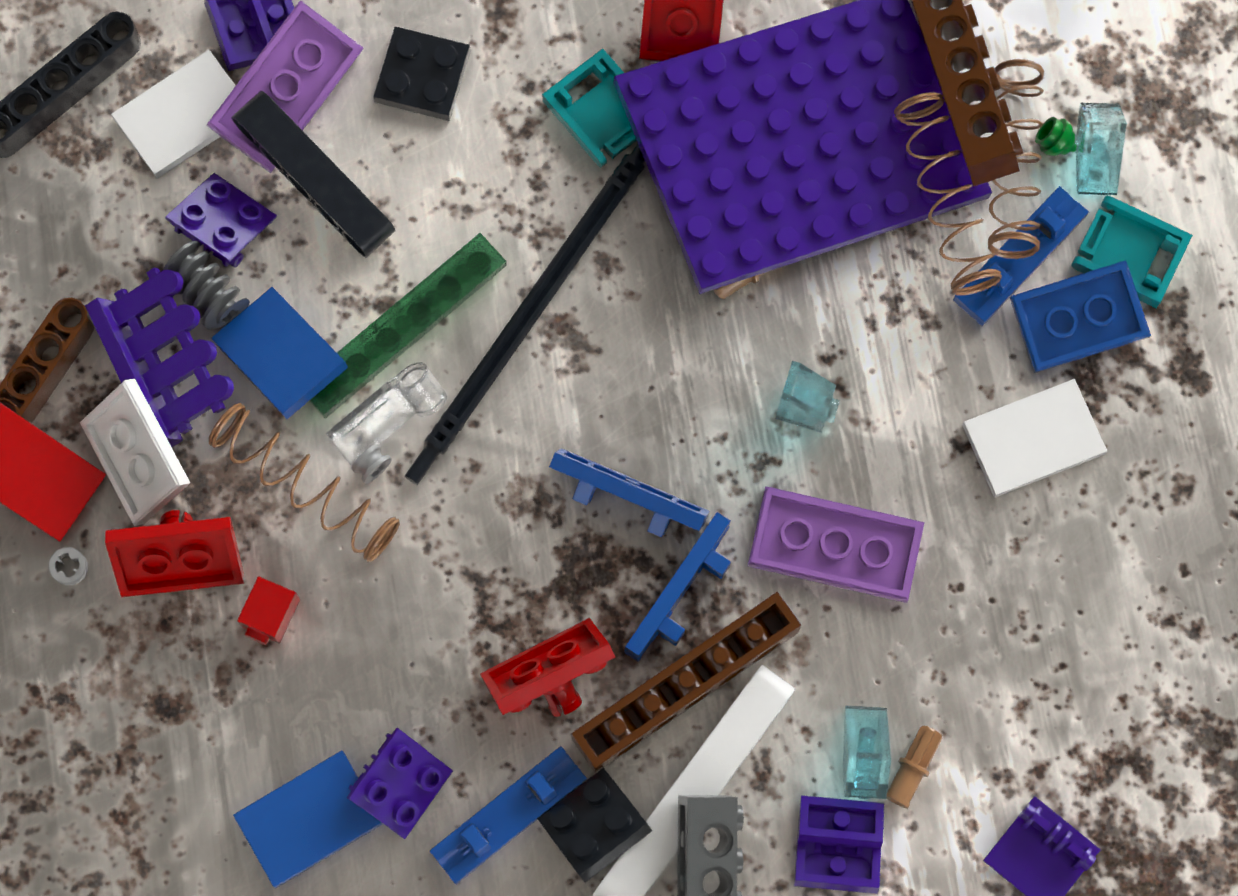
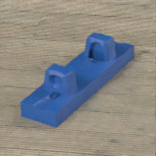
M1059 186L1026 220L1040 223L1051 233V238L1039 229L1017 230L1016 232H1024L1035 236L1040 241L1039 251L1032 256L1020 259H1008L995 255L979 271L997 269L1001 271V281L981 292L969 295H955L953 301L983 326L1087 217L1089 211ZM1024 224V225H1022V226H1023V227H1034V226H1036V225ZM1008 239L1000 250L1025 251L1034 248L1035 244L1022 239ZM994 276L972 281L970 283L965 284L963 288L980 284L993 278Z
M563 448L554 453L549 466L554 470L579 480L572 498L579 503L588 505L593 498L596 488H599L653 511L654 515L647 531L659 537H663L671 519L700 531L710 512Z
M718 512L715 514L625 646V654L639 662L657 635L674 646L679 643L685 633V629L669 617L697 575L700 574L702 568L720 579L729 569L731 561L715 551L729 530L731 522L729 519Z
M560 746L433 847L430 852L457 885L538 820V817L583 784L587 778L562 746ZM528 785H529L531 788L534 789V791L537 793V795H538L539 799L541 800V802H540V801L537 799V797L533 794V792L530 790V788L528 787Z

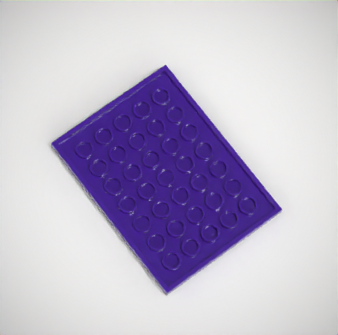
M908 0L854 1L619 74L614 78V86L699 294L928 219L932 206L948 194L930 193L917 186V179L921 171L935 159H918L908 154L906 144L910 137L922 126L907 125L899 122L894 114L895 108L901 102L913 96L929 92L942 95L920 26ZM926 100L916 103L900 113H912L925 109L938 100ZM945 101L942 107L934 113L919 119L909 120L908 122H928L945 115L949 116ZM951 118L924 129L910 143L912 153L921 156H937L954 150H961ZM962 151L958 155L945 158L929 168L921 177L923 187L933 190H948L972 184ZM986 182L974 187L972 184L971 188L948 197L933 210L932 217L988 199L992 194L989 183Z

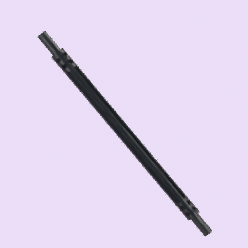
M638 144L631 154H625L622 158L621 163L615 168L614 173L608 178L600 193L448 409L442 414L441 419L435 424L432 432L424 440L426 446L404 476L410 482L418 485L438 455L445 454L449 445L455 440L458 432L462 430L465 422L619 202L637 180L638 175L644 170L645 166L643 163L645 159Z

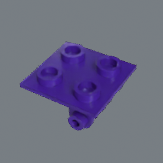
M216 173L208 177L165 216V219L175 227L174 231L176 233H182L190 240L200 242V246L203 244V251L208 253L213 251V255L221 260L224 266L231 265L234 268L241 263L244 257L240 252L277 218V215Z
M396 728L392 734L387 733L385 735L387 739L377 751V756L375 754L371 755L372 763L370 766L367 764L363 766L366 770L365 773L360 775L353 786L350 785L348 787L351 792L346 798L367 811L403 839H406L453 770L399 728Z
M1034 796L983 861L1025 896H1065L1081 874L1093 865L1097 859L1096 855L1101 849Z

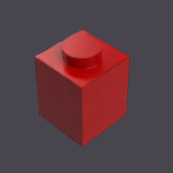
M258 576L237 620L242 628L246 629L244 636L263 645H267L269 639L280 644L300 598L295 591Z

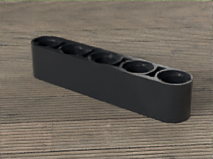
M119 11L107 14L0 101V130H7L6 134L0 139V158L10 157L136 55L141 46V38L130 16ZM119 31L128 32L125 38L112 40L113 36ZM88 56H98V59L91 65L82 64ZM68 80L64 88L60 90L52 89V86L57 81ZM33 104L37 105L33 113L22 115L25 107Z
M260 90L231 117L234 124L362 256L367 258L396 231L388 218L265 92Z

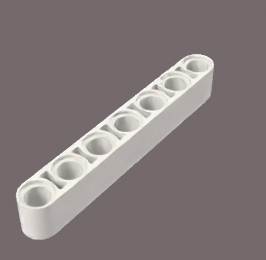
M764 665L760 666L646 822L652 831L619 857L592 896H646L678 852V795H719L796 689Z

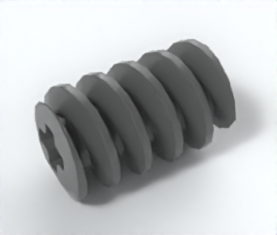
M191 241L184 244L170 257L163 270H172L181 274L183 287L178 294H183V302L198 309L200 318H203L202 323L207 329H217L228 324L249 306L250 301L247 298L237 302L234 301L240 293V289L234 286L225 290L224 288L229 283L230 277L225 274L215 278V275L220 270V266L217 263H212L205 267L204 265L209 260L210 254L207 251H203L195 255L201 243Z

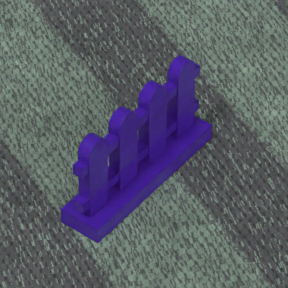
M153 268L146 272L149 280L129 293L126 289L122 288L115 292L116 301L97 297L86 304L85 307L120 382L122 383L124 380L129 379L136 380L170 446L174 447L183 441L181 434H186L193 429L190 424L191 421L212 409L213 413H220L226 409L223 401L232 395L234 384L227 376L214 375L211 377L206 368L207 365L215 360L217 349L211 341L202 339L194 341L189 332L199 324L200 313L198 309L186 304L177 307L173 296L178 294L183 287L181 274L172 270L160 272V269ZM161 304L166 314L144 327L140 317ZM178 339L182 350L161 362L157 352ZM195 374L199 385L178 397L173 387Z

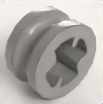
M374 444L365 450L351 467L355 473H362L361 479L365 484L375 480L392 461L389 455L383 456L380 453L381 447L378 444Z
M63 547L51 556L49 571L51 576L59 583L75 585L86 577L88 562L86 557L77 549ZM66 556H70L74 562L79 561V569L74 568L73 570L76 574L68 577L63 571H58L59 563L64 564L61 560Z

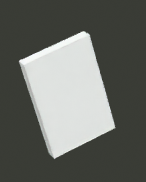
M207 50L111 115L158 179L221 137L207 127V123L236 85L211 51Z
M135 379L124 380L80 422L134 526L145 524L190 484Z
M1075 379L964 421L962 424L994 498L1107 453L1104 442Z

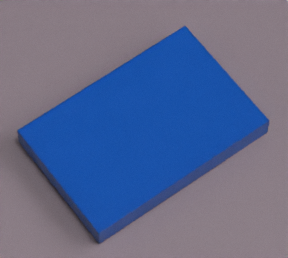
M1126 260L1010 297L1034 373L1151 337Z
M273 287L268 289L211 337L218 348L286 420L348 368L346 362Z
M343 750L233 814L274 888L281 886L383 825L382 822L346 798L351 792L348 787L350 785L353 786L359 777Z

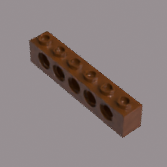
M911 0L973 187L1019 172L1016 156L1023 154L1017 132L1008 133L1005 123L1011 122L1012 119L1005 98L997 101L994 91L1001 88L994 66L987 69L985 67L983 59L989 58V53L983 35L977 37L974 35L972 28L979 25L972 4L964 6L963 0ZM964 69H970L967 72L959 73ZM974 101H981V102L978 103V104L969 105L970 103H972V102H974ZM985 133H993L988 137H980Z
M777 591L572 732V741L596 774L603 767L609 765L798 634L802 626Z

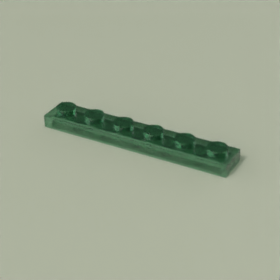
M481 233L476 235L339 350L337 354L346 362L348 368L309 400V402L326 419L507 266L506 260Z

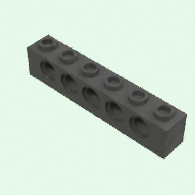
M678 795L677 896H742L741 891H737V874H741L743 870V852L741 848H737V831H741L743 828L744 814L742 806L738 805V797L728 795ZM716 828L720 835L719 844L715 849L708 851L703 844L704 834L707 830ZM716 871L720 879L719 886L713 893L707 894L703 889V879L709 872Z

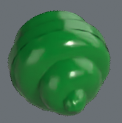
M1050 117L1043 123L1036 134L1035 142L1040 145L1041 152L1048 156L1067 155L1077 150L1073 126L1066 119Z

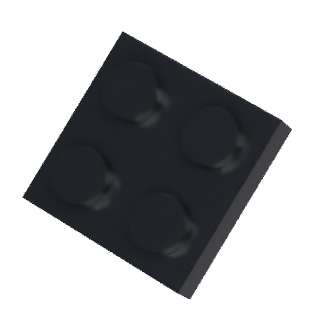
M395 26L374 93L375 103L450 121L470 55V45Z
M604 767L537 818L585 883L652 831Z

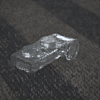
M425 363L411 364L392 380L386 382L325 434L352 466L365 450L374 444H381L415 414L425 417L437 412L445 404L447 393Z

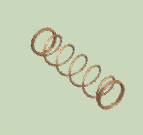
M1026 59L1006 60L994 68L1000 87L1005 90V92L997 97V101L1008 93L1022 97H1035L1044 92L1039 86H1034L1044 79V69L1034 61ZM1026 66L1036 69L1040 75L1032 80L1010 81L999 77L997 73L1006 67ZM1036 89L1040 92L1029 94L1016 92V90ZM1020 119L1005 123L1006 127L1011 126L1024 130L1038 129L1043 125L1041 121L1036 119ZM1022 122L1038 123L1039 125L1020 126L1016 124ZM1023 152V154L1016 156L1038 157L1037 159L1030 160L1017 158V162L1036 163L1042 159V156L1032 152ZM992 180L1004 192L993 198L989 204V212L1003 226L995 230L988 238V249L996 256L1008 259H1020L1034 255L1040 249V241L1035 236L1024 232L1012 231L996 233L1008 227L1026 231L1036 230L1040 227V224L1035 221H1017L1008 224L995 216L993 204L1002 195L1008 193L1030 197L1039 195L1041 190L1031 186L1007 189L998 184L996 180ZM1020 190H1033V191H1037V192H1035V193H1021V192H1016V191H1020ZM1030 224V225H1036V226H1034V227H1023V226H1016V225ZM1005 239H1022L1034 243L1035 247L1016 252L1000 250L993 247L992 244Z
M923 93L901 102L894 110L895 118L907 125L922 126L910 137L906 144V151L909 155L918 159H935L921 171L917 179V186L930 193H948L932 206L928 214V220L940 227H961L944 240L939 253L944 259L953 262H972L954 277L951 282L952 293L956 295L974 294L1000 282L1002 279L1001 271L997 269L981 270L958 279L968 269L982 261L993 258L995 254L959 259L948 257L943 253V247L951 238L973 225L982 223L984 219L981 218L960 224H942L932 219L933 210L941 202L960 191L971 188L972 184L948 190L927 189L921 184V177L929 168L941 160L958 155L961 152L958 149L943 155L921 156L912 153L910 150L911 141L920 132L933 124L947 121L950 116L945 115L928 122H908L909 120L930 115L939 110L944 104L943 95L940 93ZM926 100H938L925 109L912 113H900L916 103ZM994 276L993 278L980 284L960 288L963 285L970 283L972 281Z
M241 403L234 404L220 417L210 433L208 440L210 446L213 448L220 447L233 435L230 445V458L236 464L248 462L267 449L260 468V480L264 486L278 484L298 470L290 493L291 505L294 508L306 507L329 491L321 512V527L329 531L337 529L361 511L352 533V550L354 553H363V558L367 562L375 560L384 551L399 528V519H396V517L389 518L373 535L366 548L357 550L354 547L356 533L371 502V498L367 499L357 510L339 524L326 527L324 524L325 511L341 479L340 476H337L321 493L310 501L296 505L293 500L295 487L302 470L310 458V454H307L291 471L280 479L271 483L266 482L263 479L264 467L272 447L280 436V432H277L256 453L240 461L233 457V448L241 426L250 413V409L246 411V407ZM238 411L232 424L225 431V433L219 439H217L224 425Z

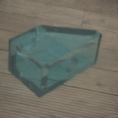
M1080 102L1076 132L1077 194L1117 195L1127 126L1120 103Z
M792 361L775 419L822 433L825 421L834 422L840 400L833 398L836 385L805 365Z
M845 705L843 747L844 797L886 799L891 766L887 708Z

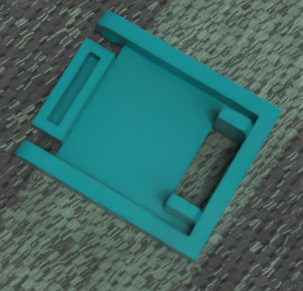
M603 48L542 94L543 103L600 168L607 164V159L601 152L603 149L611 158H615L637 141L613 83L615 76L624 72ZM591 73H594L600 80V83L572 104V96L568 91Z
M1105 196L1101 207L1113 213V215L1098 209L1078 250L1082 257L1076 256L1071 266L1081 273H1086L1126 260L1139 300L1157 308L1193 235L1112 196ZM1159 248L1173 254L1162 279L1152 274H1147Z

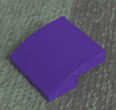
M205 0L204 5L228 71L245 68L253 64L294 9L292 0Z
M801 795L794 886L878 894L884 830V803Z

